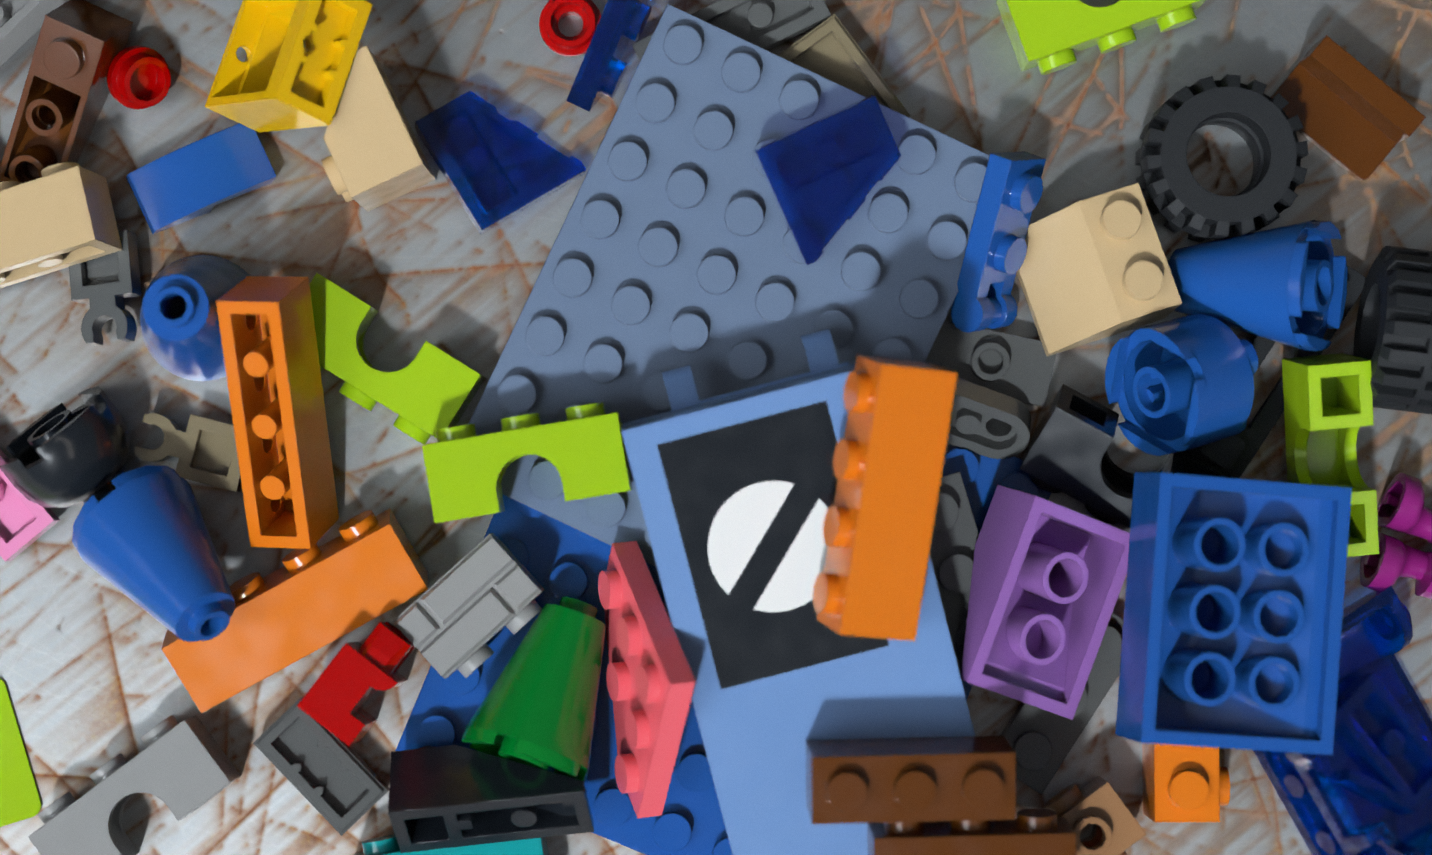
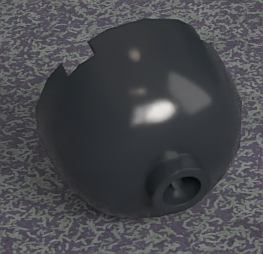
M99 386L78 393L84 401V405L71 412L66 409L63 403L59 404L28 426L6 447L14 458L0 457V469L13 486L28 500L45 508H67L81 501L85 504L93 494L100 502L105 496L116 489L111 480L114 479V476L122 469L127 460L130 441L127 426L118 409Z

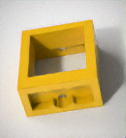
M243 0L205 107L257 132L330 126L373 4L366 0ZM239 47L246 51V59L243 62L238 60L236 55Z

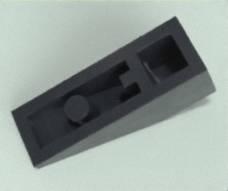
M459 745L424 746L418 749L391 752L388 815L401 853L594 832V820L585 784L582 780Z

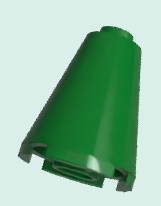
M562 597L559 605L546 604L467 724L461 740L471 743L470 747L476 751L543 770H548L549 766L555 768L554 773L579 779L585 783L590 765L606 625L596 619L598 609L586 602L570 597Z

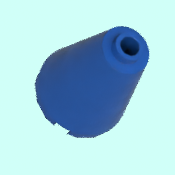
M1312 220L1178 248L1172 253L1170 259L1167 260L1182 300V304L1174 311L1186 315L1206 314L1222 321L1229 328L1307 351L1327 349L1332 342L1322 338L1327 328L1339 329L1347 297L1348 269L1346 256H1334L1331 239H1342L1339 229L1331 221Z
M213 255L188 256L162 269L147 287L140 307L141 334L152 357L170 373L185 379L205 382L226 377L216 301L247 276L251 275L237 264Z
M146 465L115 477L111 482L116 489L105 496L100 502L93 494L82 506L73 524L72 543L79 552L81 559L181 640L195 642L207 641L217 637L228 626L235 609V601L191 485L184 478L180 477L174 469L168 466Z

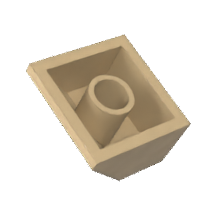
M367 45L358 49L330 126H327L323 137L331 155L322 159L321 162L338 195L342 194L346 202L355 200L369 212L436 179L382 65Z
M1139 183L1078 201L1029 225L1025 238L1027 253L1022 266L1017 271V275L1046 357L1165 319L1182 304Z

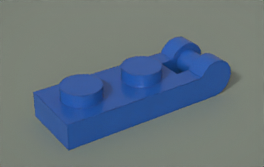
M1026 151L990 153L957 283L958 292L951 306L952 321L956 328L962 332L970 333L986 328H1004L1011 325L1017 316L1018 307L1011 292L1016 273L1026 257L1027 244L1025 238L1032 211L1042 196L1043 182L1041 177L1046 161L1045 158Z

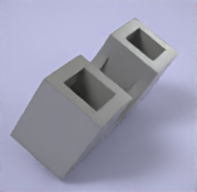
M171 715L141 737L147 748L127 762L122 753H120L93 772L89 777L96 786L76 800L68 792L41 811L38 816L44 825L29 835L28 838L41 855H137L139 851L125 833L122 823L123 809L131 795L134 793H148L158 797L167 805L176 819L180 821L241 777V775L197 715L187 718L180 723Z

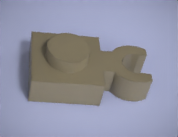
M157 413L144 414L142 422L160 427L164 433V441L155 450L136 446L134 454L138 458L150 462H163L171 457H177L179 460L176 472L180 477L234 492H241L242 483L234 426L232 424L190 414L185 432L181 431L177 423L166 415Z

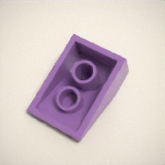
M997 485L975 544L961 680L1073 720L1127 575L1130 533L1041 497Z

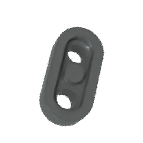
M957 377L947 443L993 459L1011 458L1024 451L1029 443L1031 430V414L1028 408L1016 398Z

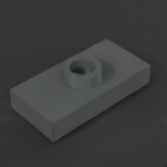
M944 320L924 363H931L957 372L958 378L1011 396L1022 403L1045 407L1056 354L1046 357L1040 340L988 329L970 333L962 332L956 328L953 322Z
M302 697L253 744L342 836L389 791V787L350 746L346 745L297 707L303 699Z

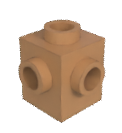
M1100 776L1080 790L1075 783L1067 786L1044 805L1045 809L1056 811L1057 817H1065L1075 831L1076 855H1128L1125 850L1147 835L1109 782ZM1093 824L1092 833L1087 838L1080 839V832L1083 827Z

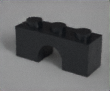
M1063 384L1030 438L1020 469L1027 472L1030 479L1040 488L1051 493L1064 492L1084 503L1085 508L1097 519L1109 524L1119 522L1130 528L1134 473L1124 471L1115 465L1107 452V448L1114 439L1119 414ZM1187 450L1169 454L1166 461L1159 468L1152 471L1232 478L1231 474Z

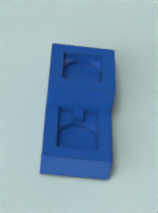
M240 123L164 155L130 172L126 176L152 234L211 212L215 205L269 185L277 177L256 131Z

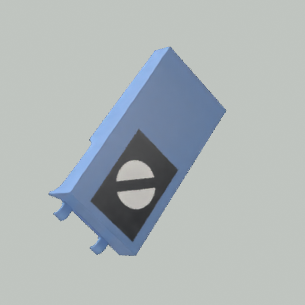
M825 329L800 336L806 353L809 372L699 400L690 365L664 371L662 376L671 411L621 423L623 440L672 626L696 681L692 702L733 855H868L867 823L812 824L806 805V740L975 736L930 554L915 641L839 635L816 620L817 612L813 605V588L818 574L824 573L828 548L823 538V523L828 508L834 506L838 482L833 470V458L837 443L840 439H844L848 411H846L843 401L844 386L849 373L855 371L856 361L850 364L848 361L839 364L830 330Z

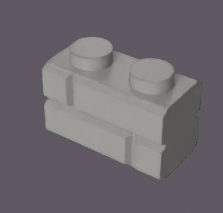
M490 533L393 622L444 679L451 676L457 669L467 678L495 653L488 646L487 642L506 626L515 635L542 610L535 599L545 589L518 561L504 543L494 533Z

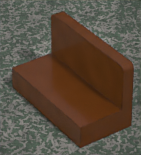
M1327 35L1312 46L1270 97L1273 98L1278 93L1284 97L1289 103L1283 108V111L1289 119L1298 115L1303 125V128L1298 131L1358 181L1368 179L1396 144L1410 137L1426 118Z

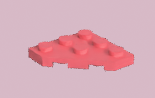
M638 542L612 543L607 570L601 571L598 577V593L601 605L604 608L609 656L606 682L609 696L613 701L617 744L615 779L619 791L622 794L628 793L637 819L661 816L696 681Z

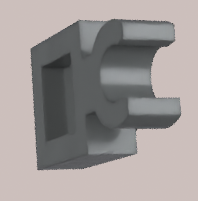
M129 230L118 231L123 250L69 266L71 300L80 304L90 303V309L85 314L81 324L82 336L87 344L94 346L103 345L102 328L110 319H114L116 322L117 339L132 342L136 338V321L133 315L125 309L124 298L142 296L137 234Z

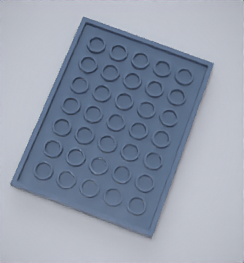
M667 4L469 424H475L476 434L479 436L502 432L500 419L539 413L541 425L567 421L565 408L604 402L606 414L620 413L621 423L671 411L662 372L690 365L699 400L809 372V365L800 336L825 329L830 330L839 364L847 361L849 364L856 361L857 355L924 363L958 292L957 283L990 155ZM526 455L515 460L505 471L502 479L503 495L611 546L612 543L637 541L645 562L657 567L629 459L628 465L633 490L566 502L560 474L556 467L547 459L538 455Z

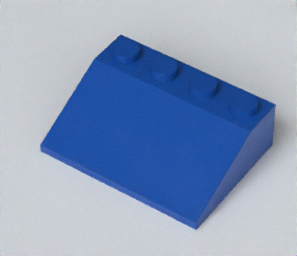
M1134 472L1115 735L1136 742L1150 744L1333 755L1352 488L1161 472Z

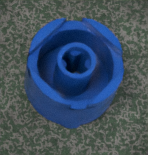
M1191 314L1134 330L1128 337L1121 338L1110 351L1105 370V390L1109 404L1118 402L1125 422L1118 423V426L1124 436L1135 447L1147 454L1163 456L1206 445L1240 434L1245 429L1254 400L1253 375L1258 369V356L1249 341L1239 339L1226 324L1206 314Z

